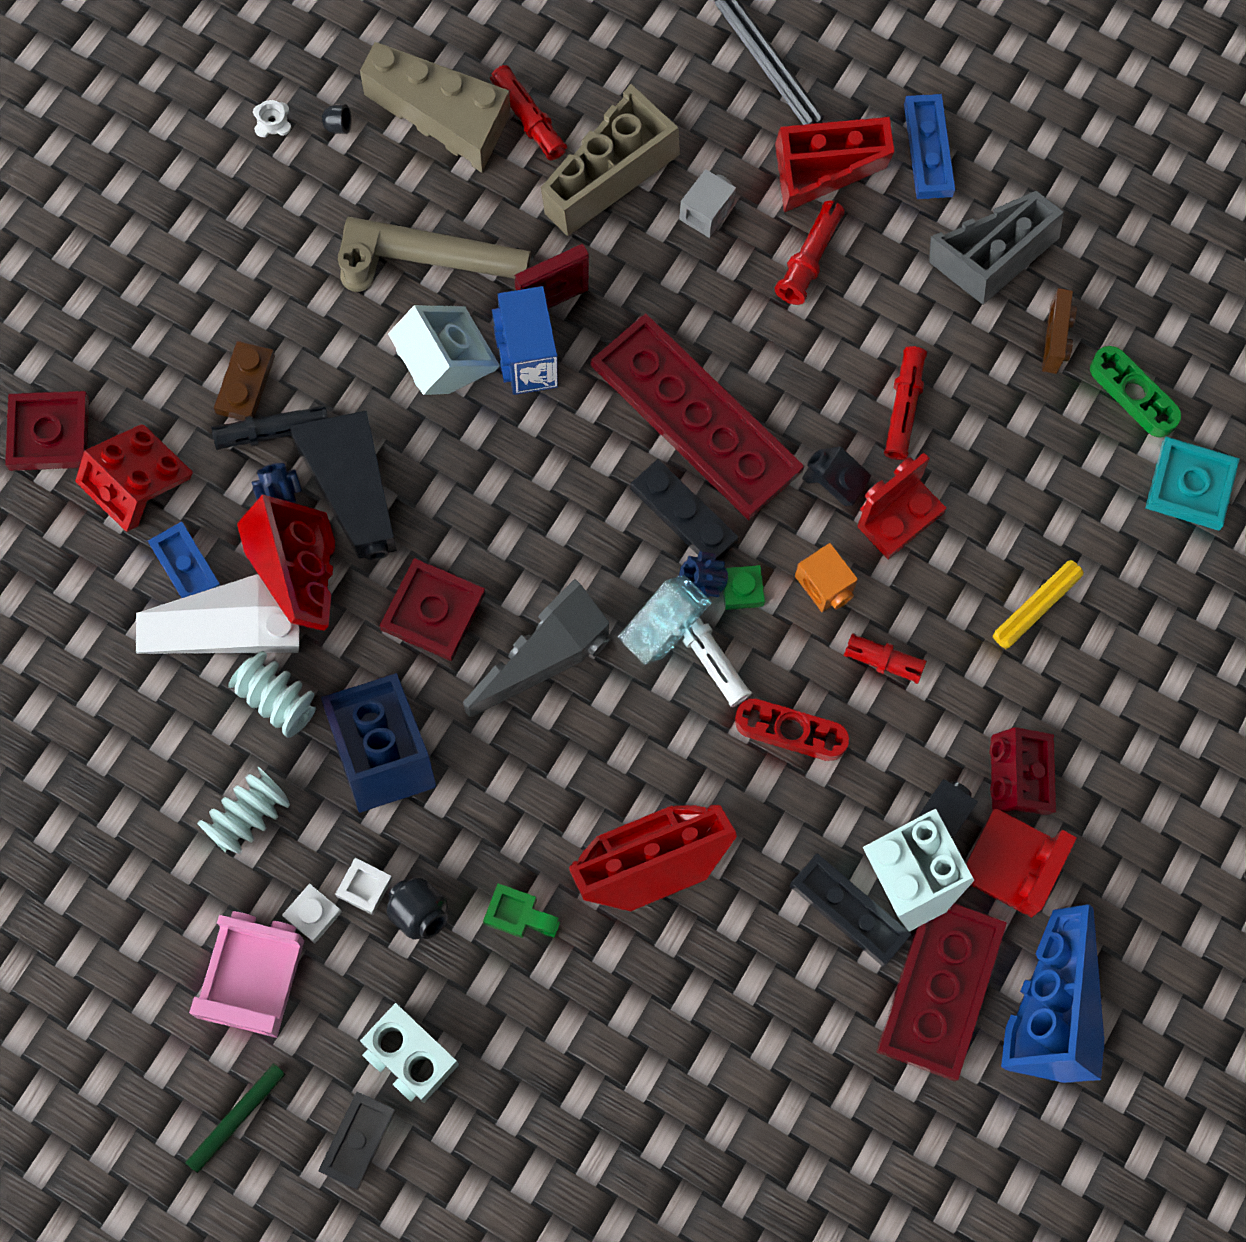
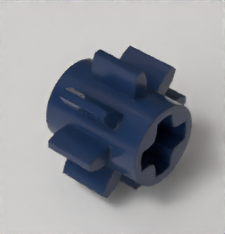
M275 463L257 471L259 480L251 482L256 500L263 494L295 503L296 497L294 493L302 491L296 470L287 471L284 463Z
M700 551L698 557L688 556V560L681 566L679 580L683 586L682 590L692 593L693 600L707 602L709 596L719 597V593L727 585L728 573L724 567L725 562L715 560L716 556L714 553Z

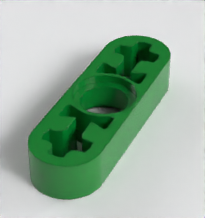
M1105 346L1096 352L1090 364L1092 377L1150 435L1159 438L1169 436L1181 420L1179 407L1121 349L1114 346ZM1113 361L1116 364L1114 369L1108 368L1105 370L1102 367L1103 362L1109 363ZM1126 373L1127 375L1122 379L1121 383L1118 384L1116 382L1118 377L1121 378L1122 375ZM1128 384L1141 386L1145 397L1139 400L1130 398L1125 391V386ZM1152 399L1154 401L1153 405L1149 406L1145 411L1143 408ZM1163 413L1168 416L1167 421L1158 423L1155 420L1157 415L1160 416Z

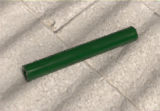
M273 1063L185 1163L198 1173L286 1074Z

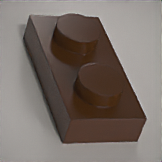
M1058 288L1050 304L1042 372L1057 374L1063 361H1069L1073 339L1067 338L1068 328H1073L1077 313V306L1071 305L1072 290Z
M239 341L236 342L214 405L217 415L242 421L245 420L246 416L253 415V418L255 417L275 358L272 349Z

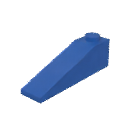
M1090 905L1055 909L1052 911L1036 951V956L1039 960L1030 981L1025 979L1020 992L1024 997L1017 1015H1010L1006 1025L1001 1067L1008 1071L1062 1083L1101 1080L1104 1028L1094 909Z

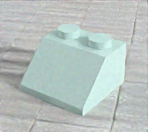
M414 305L388 333L398 355L403 359L413 376L415 385L421 390L423 395L450 394L496 371L500 367L465 306Z

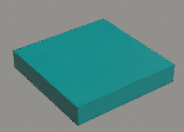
M1165 437L1162 441L1145 509L1219 531L1224 525L1240 458Z

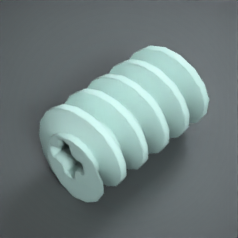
M261 651L254 657L247 659L235 671L229 681L228 688L235 687L237 696L240 698L247 697L246 702L250 707H259L258 712L263 718L271 717L270 722L275 728L283 727L282 733L287 738L292 737L302 730L313 717L316 707H312L310 703L314 693L308 691L300 697L298 694L302 688V683L296 681L288 687L286 684L291 674L288 671H284L276 677L275 673L279 663L272 661L264 667L263 664L267 658V653Z
M258 766L261 779L251 774L245 777L250 788L249 790L240 786L233 788L238 801L224 797L221 802L226 811L225 813L211 809L209 813L213 824L211 825L202 820L197 823L225 853L227 850L237 854L242 853L238 839L242 838L252 843L254 837L250 828L253 826L262 831L266 829L262 819L263 815L276 820L278 818L274 808L276 803L286 808L290 806L285 793Z

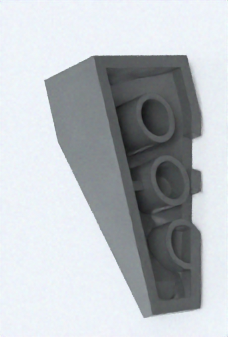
M576 579L540 613L538 618L541 621L533 635H521L513 644L514 648L508 656L510 661L506 665L502 662L496 664L463 701L465 713L469 717H473L577 665L589 654L593 657L605 648L609 642L607 637L609 635V622Z

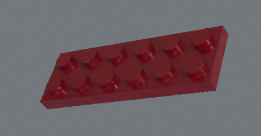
M646 313L591 359V367L748 521L803 473L805 466Z

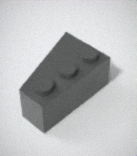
M1034 191L995 208L994 213L977 221L972 218L963 222L961 228L943 235L940 232L931 236L929 263L984 305L1060 238L1064 211L1040 193Z

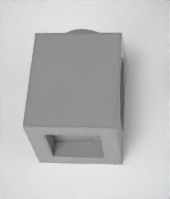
M705 169L681 200L679 220L710 238L733 208L736 187L726 177L719 174L715 175Z

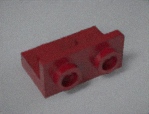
M1018 727L993 734L989 750L991 757L992 783L990 794L992 797V811L994 809H999L1003 812L1018 810L1042 815L1055 813L1054 734Z

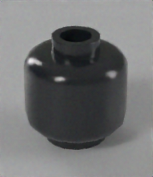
M413 878L409 881L402 880L391 889L389 893L390 900L386 909L387 916L407 937L413 940L430 939L443 929L448 920V903L446 898L427 880L423 878Z

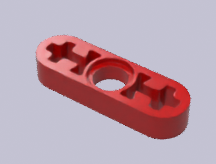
M760 699L745 700L740 704L736 712L735 725L743 736L824 761L839 759L849 744L848 732L841 724ZM752 710H757L759 712V719L767 722L771 721L772 714L778 716L773 727V734L767 733L770 724L757 722L755 727H750L747 725L748 719L742 715H750ZM787 720L797 721L802 726L803 735L796 740H789L782 735L780 731L781 724ZM810 726L816 727L814 736L826 738L828 733L835 734V741L840 743V745H834L832 750H827L824 748L825 742L813 738L811 746L805 744L810 734Z

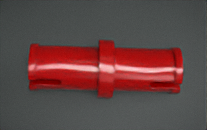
M855 633L851 634L848 647H846L844 657H850L876 667V672L884 674L887 671L914 681L916 684L919 683L927 660H921L895 650L894 645L886 643L884 646L857 636Z

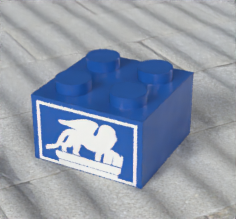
M543 286L498 293L499 308L492 309L496 346L499 349L501 358L500 365L503 382H511L513 395L558 388L557 353Z

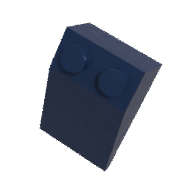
M397 673L321 697L359 813L436 788L428 752Z

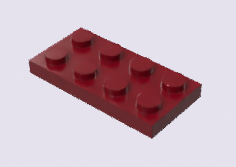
M954 903L946 913L917 927L876 1052L949 1080L958 1081L1007 922Z

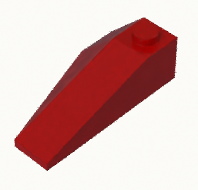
M262 494L237 523L244 553L290 623L325 631L329 626L331 603L328 580L333 575L330 555L335 551V539L327 512Z

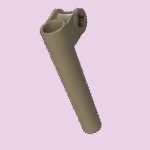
M347 217L342 243L338 253L341 282L345 288L353 292H361L372 285L380 256L515 279V274L528 269L531 261V251L354 217Z

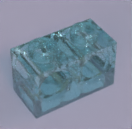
M685 575L666 580L618 638L644 665L663 659L712 602Z

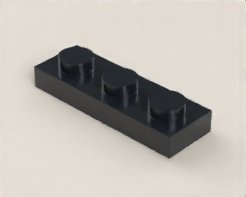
M659 459L630 483V489L697 555L700 551L714 553L716 556L715 560H719L738 543L739 537Z
M818 853L814 855L789 885L882 967L890 961L912 935Z

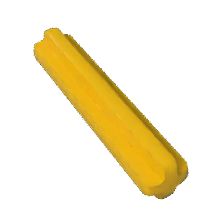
M1072 560L1067 561L995 631L993 639L1002 648H1010L1081 579L1084 574L1083 569Z

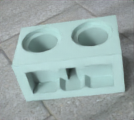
M396 1003L360 1040L367 1048L362 1056L380 1073L387 1067L397 1076L398 1079L393 1085L410 1102L417 1096L425 1103L459 1066L457 1060ZM390 1031H397L403 1036L402 1046L396 1052H384L381 1048L383 1036ZM419 1060H428L434 1066L432 1076L424 1082H417L411 1077L412 1066Z

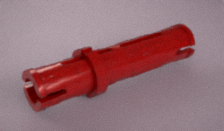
M508 65L496 68L492 72L490 81L495 86L509 90L510 107L524 125V132L528 138L534 139L548 160L553 161L561 157L565 153L564 149H567V145L553 129L551 118L548 114L542 113L537 107L534 100L515 77V74Z
M908 346L903 349L900 375L894 381L893 388L896 390V396L884 455L895 460H905L908 458L918 396L924 390L922 375L927 351L920 347Z

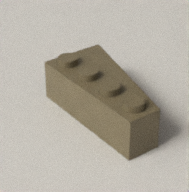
M374 42L360 69L364 95L398 118L407 119L417 127L419 132L427 137L431 135L443 143L448 151L457 157L461 155L471 162L472 167L483 173L511 115L509 90Z
M630 84L623 92L622 100L616 106L612 105L604 114L602 123L594 132L589 131L582 139V145L574 155L569 154L541 186L545 215L567 236L571 235L680 155L679 128Z

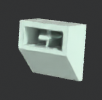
M936 808L863 847L898 918L909 932L946 913L974 881Z

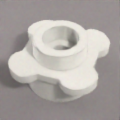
M274 100L264 101L253 109V114L257 119V125L254 128L255 133L259 137H267L269 134L277 133L280 135L288 134L291 130V125L287 122L288 105ZM275 118V121L270 122L269 119Z

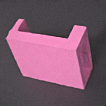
M232 911L231 917L219 915L217 924L220 926V930L199 998L194 997L189 1013L197 1019L277 1038L305 940L300 934L295 933V926L287 923L272 921L271 927L256 924V917L241 912Z

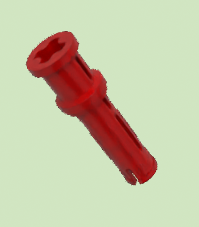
M827 200L823 203L822 209L800 252L791 256L787 262L789 269L785 277L779 280L774 287L777 296L785 302L793 305H801L805 302L807 298L806 290L811 280L816 279L820 273L818 262L841 218L845 214L844 208L839 203L836 204L832 214L830 209L834 201Z

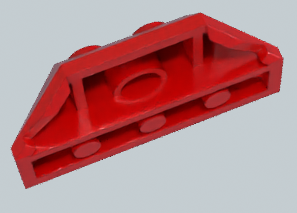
M696 805L669 806L597 836L582 852L578 861H574L569 866V870L584 901L633 911L705 881L737 835L720 805H710L708 808Z

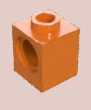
M831 543L798 563L795 578L821 612H824L831 606L835 610L839 609L854 597L852 592L858 579Z

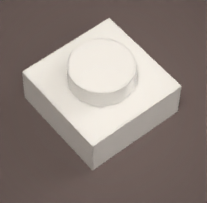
M355 858L335 895L374 915L392 881V876Z
M308 884L282 916L313 943H316L342 911L311 884Z

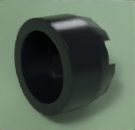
M334 104L326 108L321 120L324 128L334 134H348L352 123L349 106L347 104Z

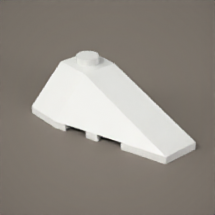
M258 574L136 613L137 654L259 653L261 651L266 653H298L299 625L290 623Z

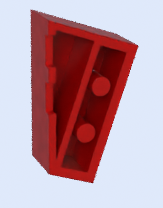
M890 117L780 127L775 147L784 213L886 169L894 154Z

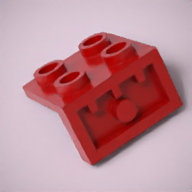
M140 424L86 449L75 482L128 532L139 526L148 500L190 480L193 472L145 425Z
M925 453L915 460L912 457L904 460L895 469L894 474L896 476L886 484L882 480L876 483L866 493L867 501L860 509L862 514L857 527L888 560L946 511V507L921 482L930 459Z
M994 809L966 862L974 878L971 886L1032 918L1042 910L1077 837L1061 830L1052 838L1005 812Z

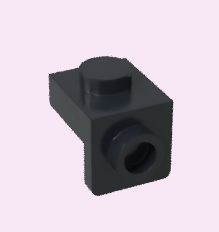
M842 447L820 449L815 452L807 463L809 468L802 479L808 484L820 483L842 505L853 506L872 475Z

